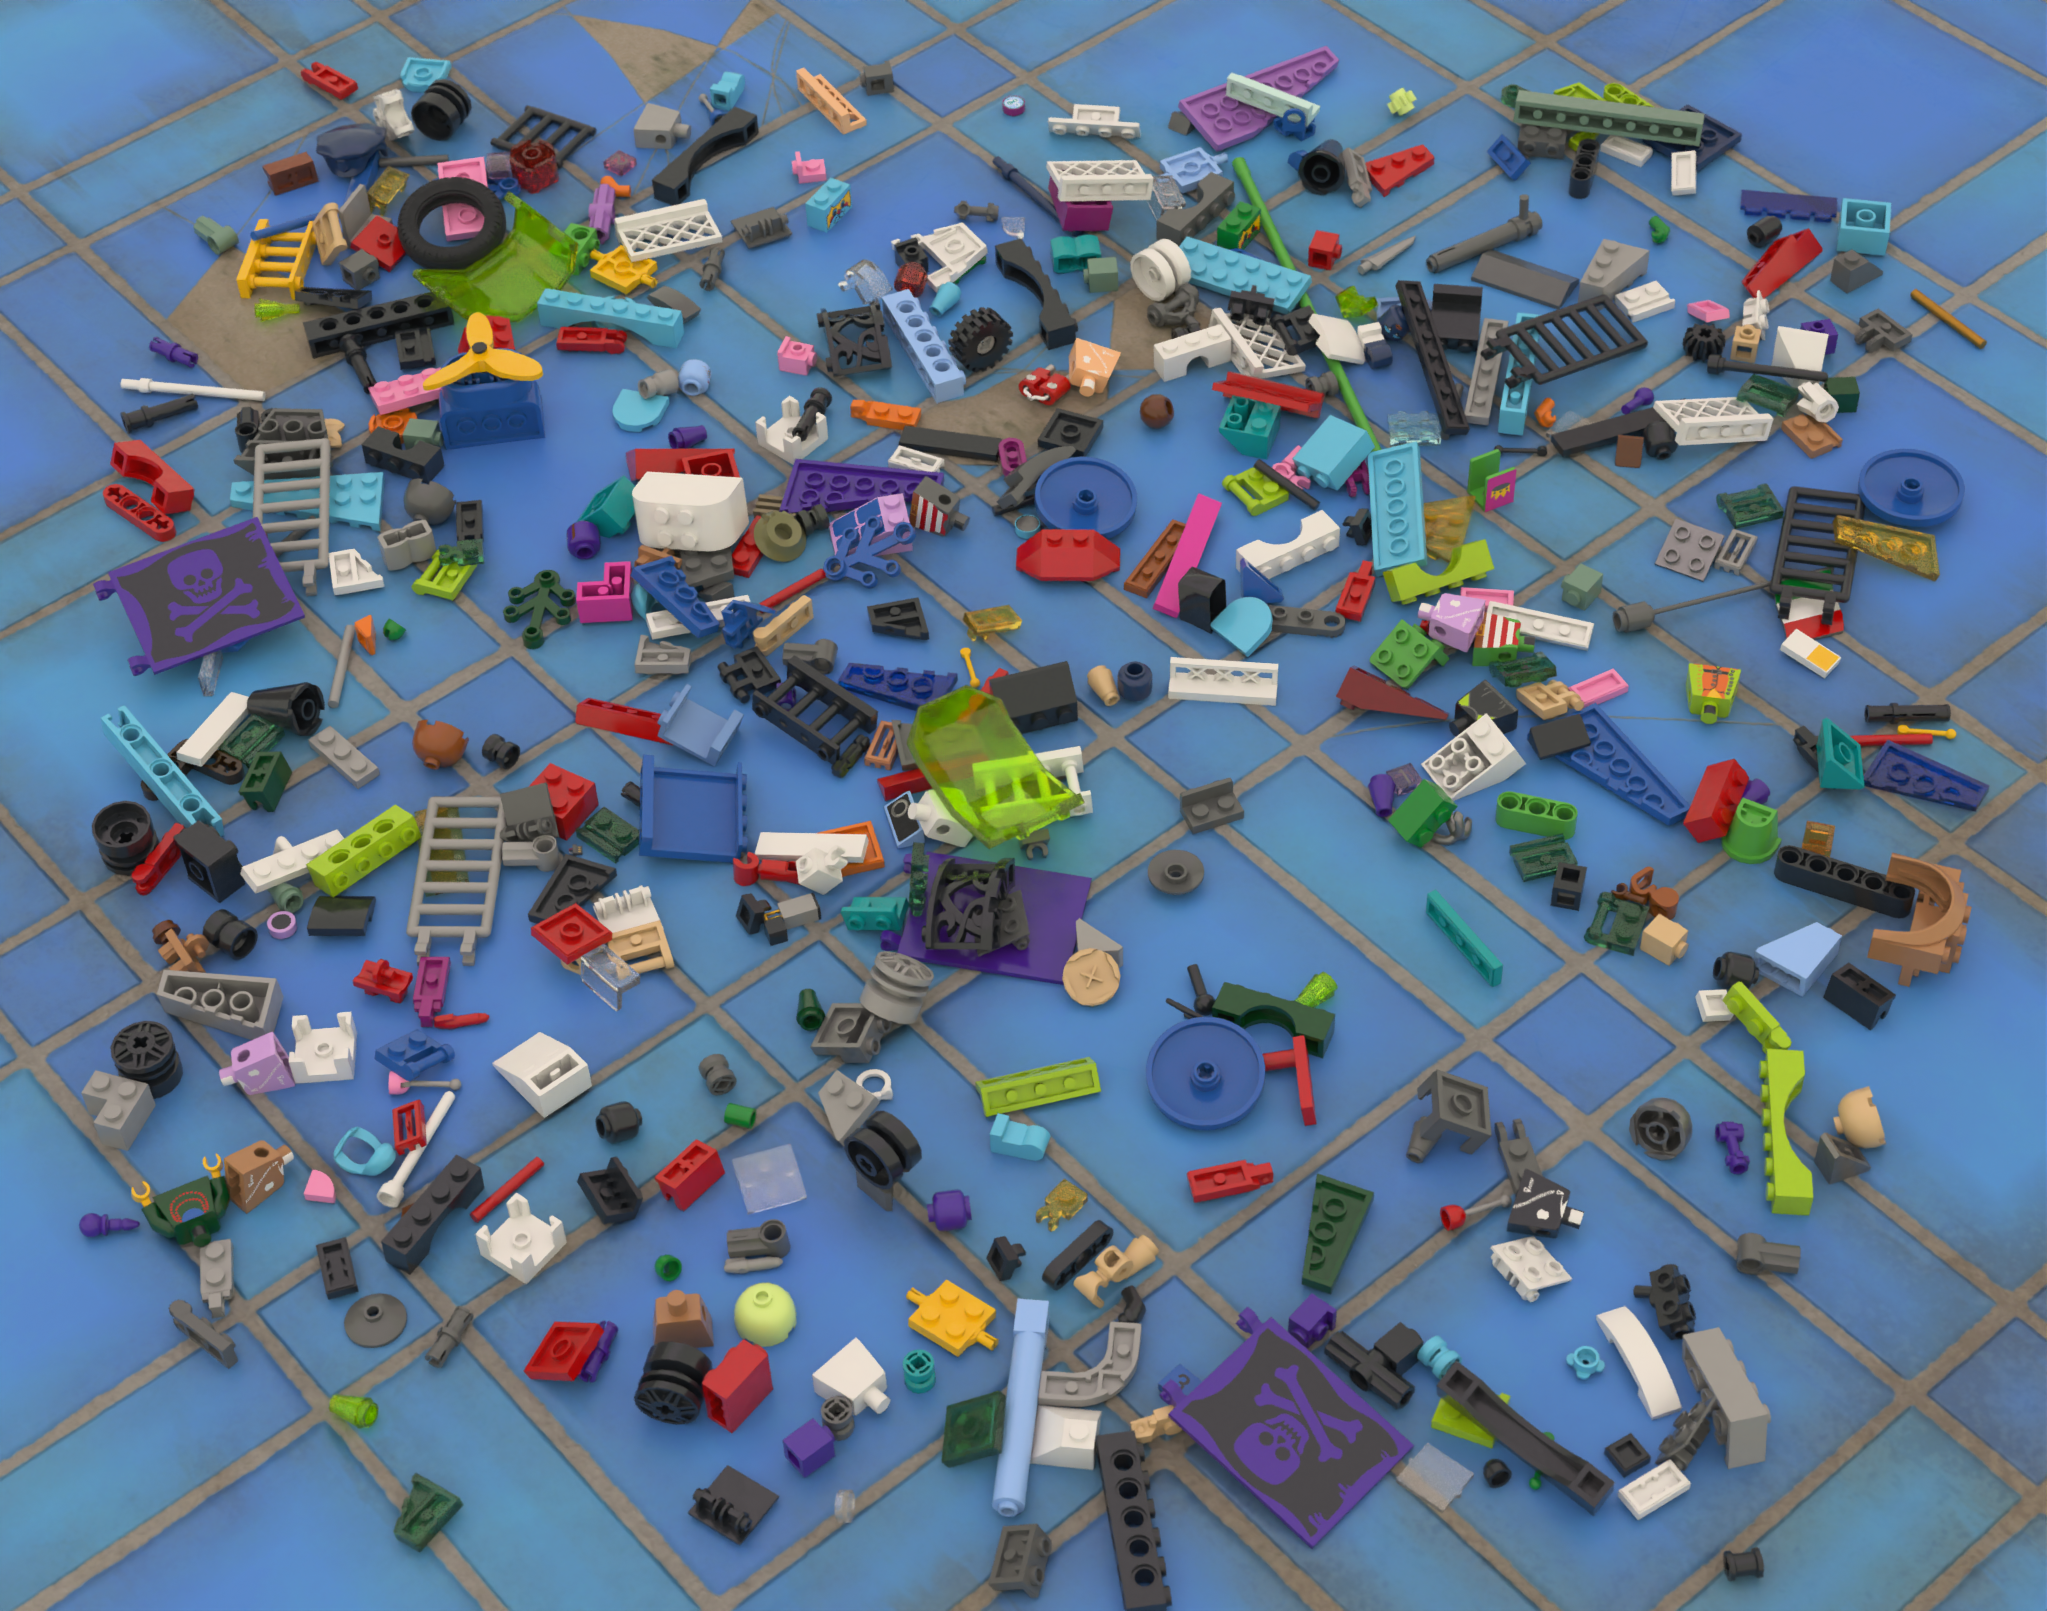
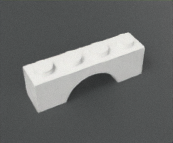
M1321 510L1301 519L1300 535L1289 543L1275 545L1256 540L1236 549V569L1240 572V560L1244 557L1268 579L1339 547L1340 527Z

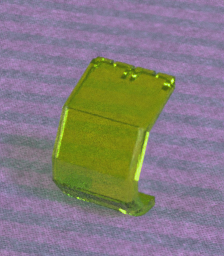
M508 191L503 199L515 207L513 229L502 244L465 270L416 269L412 273V276L467 321L473 313L480 312L484 316H501L509 318L510 323H518L538 309L537 302L545 288L561 291L575 272L578 243L510 191Z

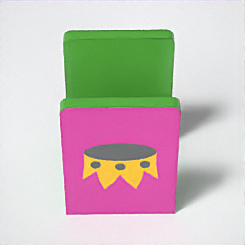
M1498 449L1470 459L1467 493L1484 512L1509 504L1514 500L1517 470L1511 467L1499 472L1501 452Z

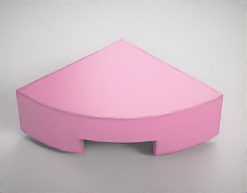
M312 1170L304 1192L305 1200L335 1204L336 1193L331 1179L323 1172Z

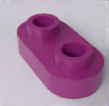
M1006 438L999 443V458L1002 473L1005 477L1016 467L1027 461L1024 444L1017 438Z

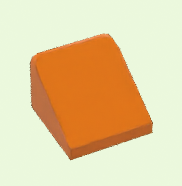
M368 615L354 622L358 642L369 654L374 655L376 652V631L371 615Z

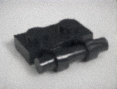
M758 646L733 655L735 664L728 666L726 662H721L717 667L720 671V678L724 683L729 684L731 687L730 692L741 703H747L750 700L748 691L754 690L755 692L757 690L764 694L776 689L777 683H781L780 677ZM743 675L745 679L739 681L737 677Z

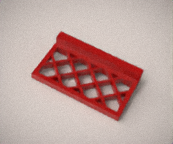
M1231 371L1227 373L1225 381L1213 382L1212 390L1223 392L1224 397L1231 398L1233 395L1279 405L1281 410L1314 418H1320L1325 393Z

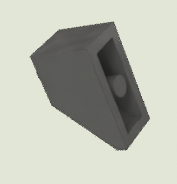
M1852 249L1834 258L1830 281L1845 293H1849L1882 276L1883 271Z

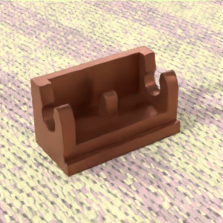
M307 152L263 165V170L269 179L267 181L275 196L319 182L314 162Z

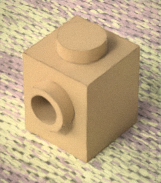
M1658 914L1643 930L1640 950L1670 966L1676 958L1680 959L1686 953L1689 946L1686 943L1688 930L1680 924Z

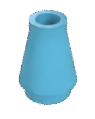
M952 282L942 284L932 305L929 307L930 312L936 317H941L944 312L960 300V288Z

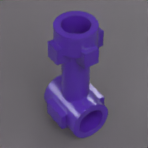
M1734 1122L1716 1124V1141L1726 1142L1729 1156L1725 1157L1726 1166H1729L1730 1172L1733 1174L1746 1172L1750 1160L1740 1150L1738 1143L1744 1139L1743 1125Z

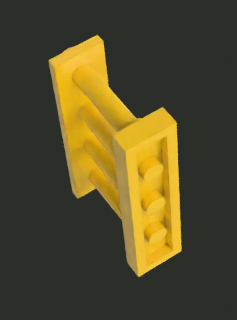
M259 219L255 231L270 227L268 219ZM309 221L305 233L284 232L257 241L251 239L236 279L241 298H251L253 290L257 287L289 288L291 298L295 300V291L304 287V278L317 245L312 225L313 221ZM274 241L302 242L300 248L269 247ZM268 256L296 257L294 263L264 262ZM263 271L291 272L289 278L258 277Z

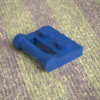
M416 1029L376 1049L374 1059L405 1080L412 1081L419 1077L421 1072L438 1063H447L453 1060L455 1052L449 1044L441 1045Z

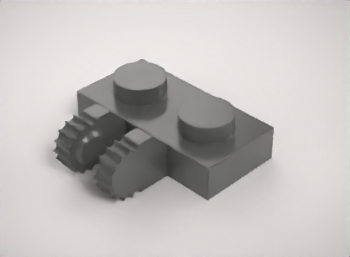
M1878 308L1860 317L1859 326L1863 330H1860L1854 338V341L1860 345L1867 342L1865 349L1872 353L1879 350L1883 344L1892 351H1895L1910 343L1913 334Z

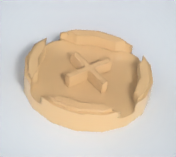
M1088 948L1078 951L1069 958L1064 967L1062 980L1064 989L1072 1000L1083 1006L1094 1007L1103 1005L1113 998L1119 988L1120 972L1118 964L1111 955L1098 949Z

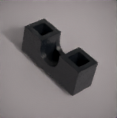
M379 426L361 444L365 463L412 480L423 479L422 483L429 484L445 466L441 447L419 441L414 447L402 450L399 433Z

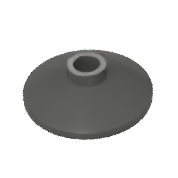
M1168 850L1156 855L1151 860L1148 866V878L1151 884L1161 892L1172 895L1185 894L1193 891L1201 884L1204 878V866L1201 860L1190 852Z
M379 1293L371 1294L359 1299L349 1308L344 1320L345 1331L349 1339L361 1347H382L396 1340L404 1331L407 1323V1313L401 1301L394 1296Z

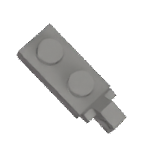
M1346 148L1342 154L1344 168L1349 178L1348 184L1354 191L1351 197L1354 204L1362 208L1368 201H1371L1369 193L1372 191L1369 175L1364 157L1352 149Z
M231 1239L212 1241L208 1245L200 1247L201 1296L203 1303L209 1302L212 1318L225 1317V1300L231 1299L234 1296V1260Z

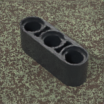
M1584 139L1578 145L1569 182V195L1573 198L1583 199L1590 194L1599 157L1600 144L1596 140Z

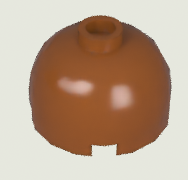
M428 720L418 721L413 734L412 745L418 758L424 762V766L438 770L439 767L454 765L462 758L469 741L468 737L462 738L463 731L441 721H435L434 725H426Z

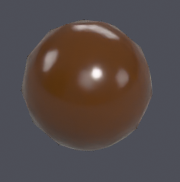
M1152 394L1141 403L1140 418L1146 426L1152 429H1161L1172 421L1174 409L1169 398L1161 394Z

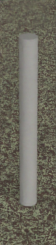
M353 625L345 626L328 700V706L331 708H337L339 705L355 634V627Z

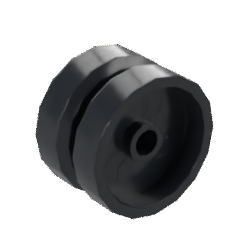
M883 1110L874 1112L863 1123V1128H857L844 1141L845 1152L855 1169L867 1181L883 1190L891 1189L903 1177V1172H909L922 1159L921 1148L912 1132L902 1121Z

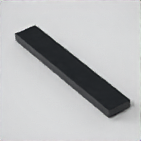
M1651 407L1552 434L1551 443L1560 455L1564 457L1615 443L1618 440V435L1641 436L1649 423L1665 420Z

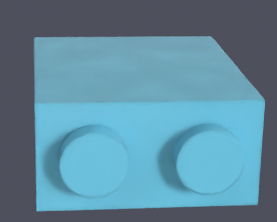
M1329 415L1292 459L1297 466L1296 471L1300 476L1310 478L1324 488L1330 487L1338 491L1375 446L1366 430Z

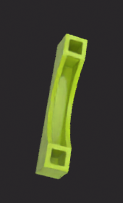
M1767 1049L1765 1061L1760 1060L1759 1078L1764 1079V1084H1761L1760 1102H1765L1766 1108L1762 1109L1761 1124L1763 1127H1767V1133L1763 1135V1151H1768V1157L1765 1158L1764 1174L1765 1176H1770V1182L1766 1184V1201H1771L1773 1214L1809 1216L1813 1202L1812 1172L1799 1160L1792 1150L1784 1126V1114L1791 1102L1801 1093L1805 1077L1804 1052L1798 1050Z

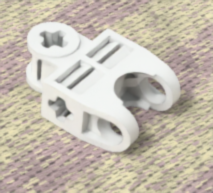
M391 90L373 97L377 108L373 109L377 126L387 129L389 141L414 133L415 129L405 112L404 100L400 90Z

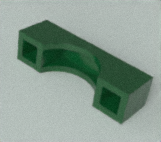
M1224 982L1212 1007V1017L1233 1022L1244 1030L1255 1024L1270 1023L1284 1028L1292 1038L1304 1035L1308 1054L1320 1058L1324 1057L1334 1034L1335 1014L1324 1009L1309 1007L1296 1001L1275 997L1269 993L1251 990L1241 985Z

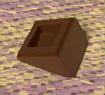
M1618 435L1615 466L1640 468L1644 437Z

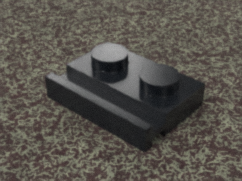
M430 326L426 327V330L420 331L419 328L395 331L401 370L424 367L425 363L436 365Z

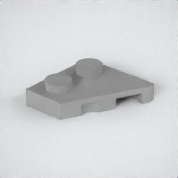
M838 1070L835 1071L818 1092L835 1138L843 1146L845 1139L857 1128H860L880 1103L873 1094Z

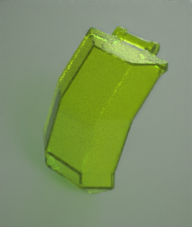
M965 685L918 707L906 743L912 757L950 815L988 849L1014 837L1022 841L1028 838L1030 833L1057 820L1063 821L1069 818V810L1085 803L1081 793L1075 794L1042 765L1011 720L1002 699Z

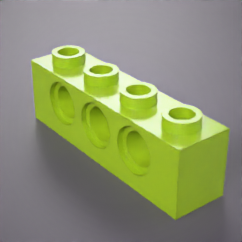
M394 805L307 863L306 866L314 885L334 898L422 838L414 816L399 806Z

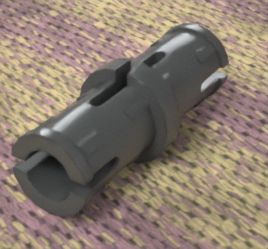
M720 247L711 248L708 260L703 265L704 273L699 284L703 289L705 282H707L706 291L714 289L716 279L722 271L721 263L725 252L721 249L718 255Z
M457 1306L444 1328L441 1327L439 1329L435 1343L425 1355V1360L429 1361V1364L441 1368L454 1346L458 1347L462 1340L461 1335L474 1317L472 1313H469L470 1310Z

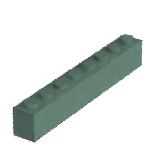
M1519 90L1513 122L1699 146L1705 114Z

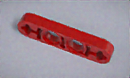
M112 484L103 490L105 504L110 509L155 540L166 542L176 536L174 521L126 487L120 484ZM137 505L134 509H126L128 506ZM153 516L150 520H142L144 517Z

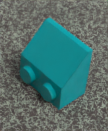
M624 475L594 495L577 522L588 521L595 524L599 529L600 536L611 538L617 533L623 534L631 525L630 519L636 516L632 496L635 485Z

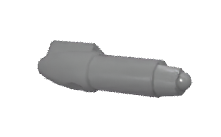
M772 1256L755 1259H745V1257L731 1258L725 1260L724 1271L742 1274L751 1271L773 1269L779 1267L783 1260Z

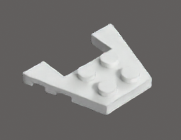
M964 223L933 230L934 234L923 237L920 234L911 236V239L916 237L922 250L925 249L943 267L926 276L927 284L936 293L942 284L955 282L988 253L987 246ZM900 239L891 241L892 249L894 251V244L899 243Z

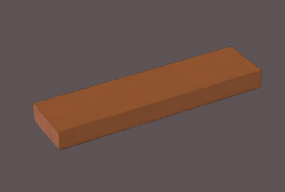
M1172 519L1124 582V590L1148 598L1169 568L1185 528V523Z

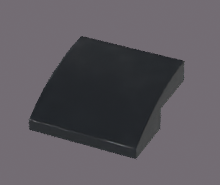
M319 896L309 918L307 926L309 936H365L368 921L372 922L376 903L375 896H335L334 898L331 896Z

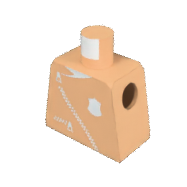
M1076 338L1069 354V382L1080 387V393L1086 397L1092 396L1094 392L1103 393L1121 352Z

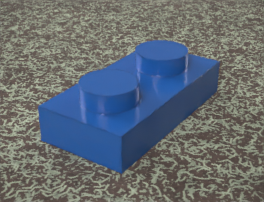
M1503 134L1487 150V153L1515 181L1531 164Z

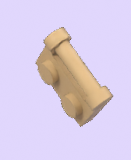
M337 203L324 205L312 223L322 265H331L339 253L348 248L346 240L343 239L338 219L339 208Z
M660 920L612 933V940L606 943L618 982L626 981L627 977L662 967L666 969L674 967L673 957ZM659 951L662 955L635 964L623 965V961Z

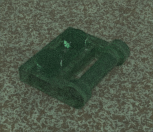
M1753 374L1740 388L1737 401L1742 403L1747 401L1775 411L1777 415L1785 417L1790 407L1797 401L1800 392L1796 388Z
M1766 483L1760 484L1754 489L1732 494L1721 493L1716 496L1718 507L1723 509L1735 529L1781 519L1784 515V509Z
M1536 652L1530 657L1499 662L1498 660L1489 662L1491 676L1493 678L1497 677L1505 687H1519L1522 683L1531 681L1544 682L1550 677L1557 676L1556 666L1543 652Z
M1609 892L1600 893L1597 900L1598 908L1591 927L1587 928L1584 935L1585 941L1595 946L1634 956L1650 907L1618 899ZM1609 911H1613L1617 914L1609 935L1602 933V928Z

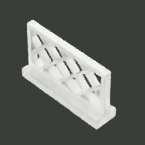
M1137 160L1047 162L1046 169L1059 189L1058 199L1060 201L1151 200L1154 178L1151 174L1143 172Z
M705 199L614 218L616 238L619 243H622L631 262L722 242V236L708 212V205ZM693 229L697 232L696 234L688 232V230ZM704 233L711 234L712 236L705 237L702 235ZM667 234L674 235L675 237L671 239L665 236ZM681 238L689 239V241L685 242L680 240ZM644 239H648V240H651L652 242L649 244V243H645V242H642V241H643ZM659 243L666 244L667 246L660 247L657 245ZM636 248H640V249H643V250H644V251L635 252V253L633 252Z
M1222 308L1212 309L1209 327L1221 324L1231 338V361L1241 374L1264 379L1305 371L1306 365L1298 354L1294 356L1287 354L1283 340L1269 323L1271 318H1268L1266 324L1262 326L1255 324L1253 319H1250L1254 315L1244 314L1243 320L1237 321L1231 320L1230 313L1225 314ZM1232 321L1241 323V326L1233 324ZM1247 325V326L1256 328V329H1258V330H1257V331H1253V330H1250V329L1245 328V326ZM1265 331L1271 333L1273 337L1262 334L1261 332ZM1241 335L1250 337L1252 340L1245 339ZM1256 340L1268 343V345L1256 343ZM1274 345L1283 348L1284 351H1280L1271 347ZM1253 350L1262 352L1263 354H1262V355L1256 354V353L1253 352ZM1268 354L1279 358V360L1277 361L1266 356ZM1283 360L1292 362V363H1294V364H1293V365H1289V364L1283 363ZM1263 364L1274 368L1264 369Z
M1743 397L1655 401L1653 406L1660 416L1677 432L1675 441L1679 446L1767 441L1774 419L1770 414H1759Z

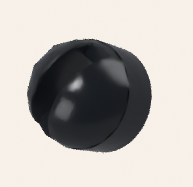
M1491 1459L1484 1465L1483 1475L1490 1487L1499 1488L1511 1479L1512 1472L1502 1460Z

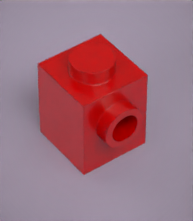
M1316 230L1309 246V267L1332 270L1335 260L1340 259L1342 254V245L1339 244L1340 234Z

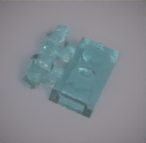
M1398 411L1397 414H1388L1390 446H1399L1417 441L1419 446L1441 445L1440 423L1437 413L1420 411L1419 414H1406V411Z

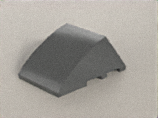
M273 408L259 426V433L253 440H249L246 443V449L242 455L235 457L234 464L254 475L255 447L257 445L328 439L323 410ZM320 449L265 454V464L320 458ZM330 450V468H332L334 465ZM320 469L264 474V480L320 476Z

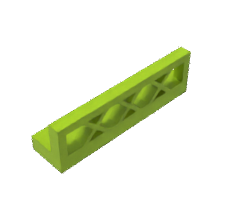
M1090 1057L975 1082L976 1089L981 1096L983 1112L986 1117L1101 1092L1096 1062Z

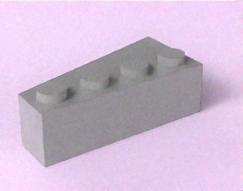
M163 970L157 991V997L164 1012L250 1040L275 1031L284 997L276 978Z
M1719 1327L1683 1335L1682 1359L1696 1393L1701 1392L1702 1403L1713 1396L1717 1398L1706 1417H1713L1716 1430L1714 1431V1436L1718 1446L1725 1444L1727 1450L1724 1460L1728 1469L1765 1461L1767 1424L1771 1422L1768 1406L1762 1404L1758 1398L1755 1383L1748 1380L1743 1362L1737 1360L1734 1355L1731 1340L1724 1337Z

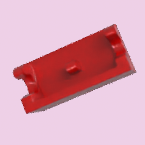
M696 1139L654 1178L658 1182L664 1198L669 1201L673 1197L677 1208L684 1212L725 1174L717 1150Z

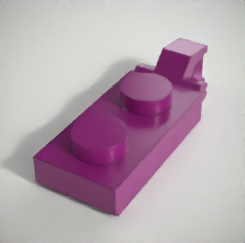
M450 957L420 958L413 1003L415 1012H419L418 1017L421 1021V1027H433L435 1012H441L444 1006L451 966Z

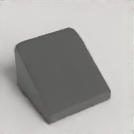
M1182 111L1172 112L1168 128L1183 135H1188L1195 129V126Z
M723 581L699 591L698 596L706 603L733 598V585L730 582Z

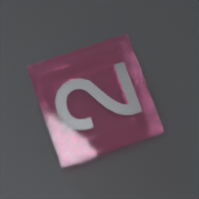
M620 150L604 161L605 169L620 176H623L637 165L636 158Z

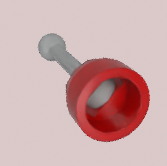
M1504 1195L1498 1201L1467 1210L1457 1205L1444 1206L1440 1209L1441 1221L1445 1229L1451 1231L1461 1227L1466 1221V1216L1499 1206L1509 1207L1512 1204V1199L1508 1195Z

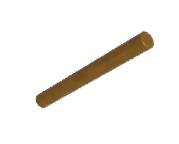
M1914 289L1911 292V298L1978 348L1983 349L1986 346L1987 341L1918 289Z

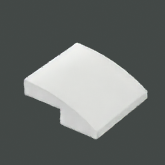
M1312 314L1308 322L1320 335L1316 345L1327 358L1364 364L1365 355L1362 344L1348 320Z

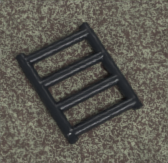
M527 105L524 113L498 138H492L491 145L561 169L563 161L589 135L594 136L597 129L590 125ZM533 116L542 119L517 144L507 142ZM551 123L561 125L538 149L534 151L527 148ZM570 129L579 131L555 157L545 155Z

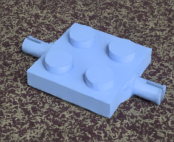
M1201 147L1163 159L1160 161V169L1164 174L1154 177L1155 184L1159 186L1170 182L1182 194L1197 189V184L1210 172L1223 177V172L1217 165L1228 162V156L1224 152L1213 157L1205 153Z

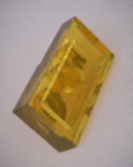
M1010 605L966 612L963 617V621L969 627L967 635L973 642L976 641V637L979 635L985 640L989 637L990 633L1020 629L1022 623L1021 618Z

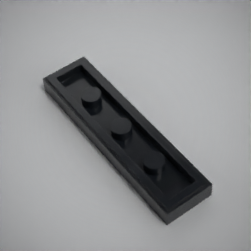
M905 426L899 440V445L920 452L997 462L999 443L1002 441V438Z

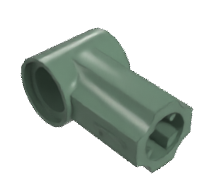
M199 217L193 226L195 234L207 241L211 250L217 255L239 243L238 236L233 228L229 225L222 227L209 217Z

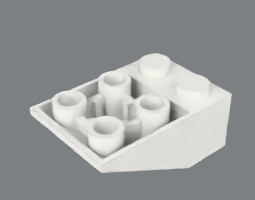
M1486 713L1421 765L1434 782L1443 789L1452 801L1505 781L1526 763Z
M541 1032L492 1063L495 1069L543 1118L592 1087L588 1064L569 1046Z

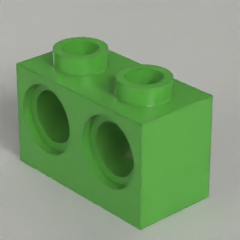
M570 223L550 251L553 270L579 276L584 267H587L589 264L591 251L594 249L599 250L600 241L597 238L596 229Z

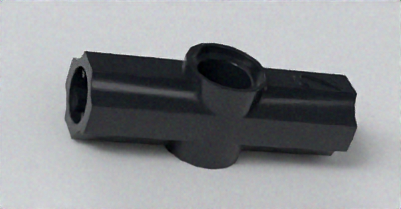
M1337 1331L1330 1338L1325 1347L1324 1354L1348 1371L1350 1379L1358 1388L1363 1391L1371 1389L1395 1409H1402L1409 1403L1410 1398L1415 1393V1386L1391 1369L1389 1361L1381 1352L1376 1349L1368 1351L1343 1331Z

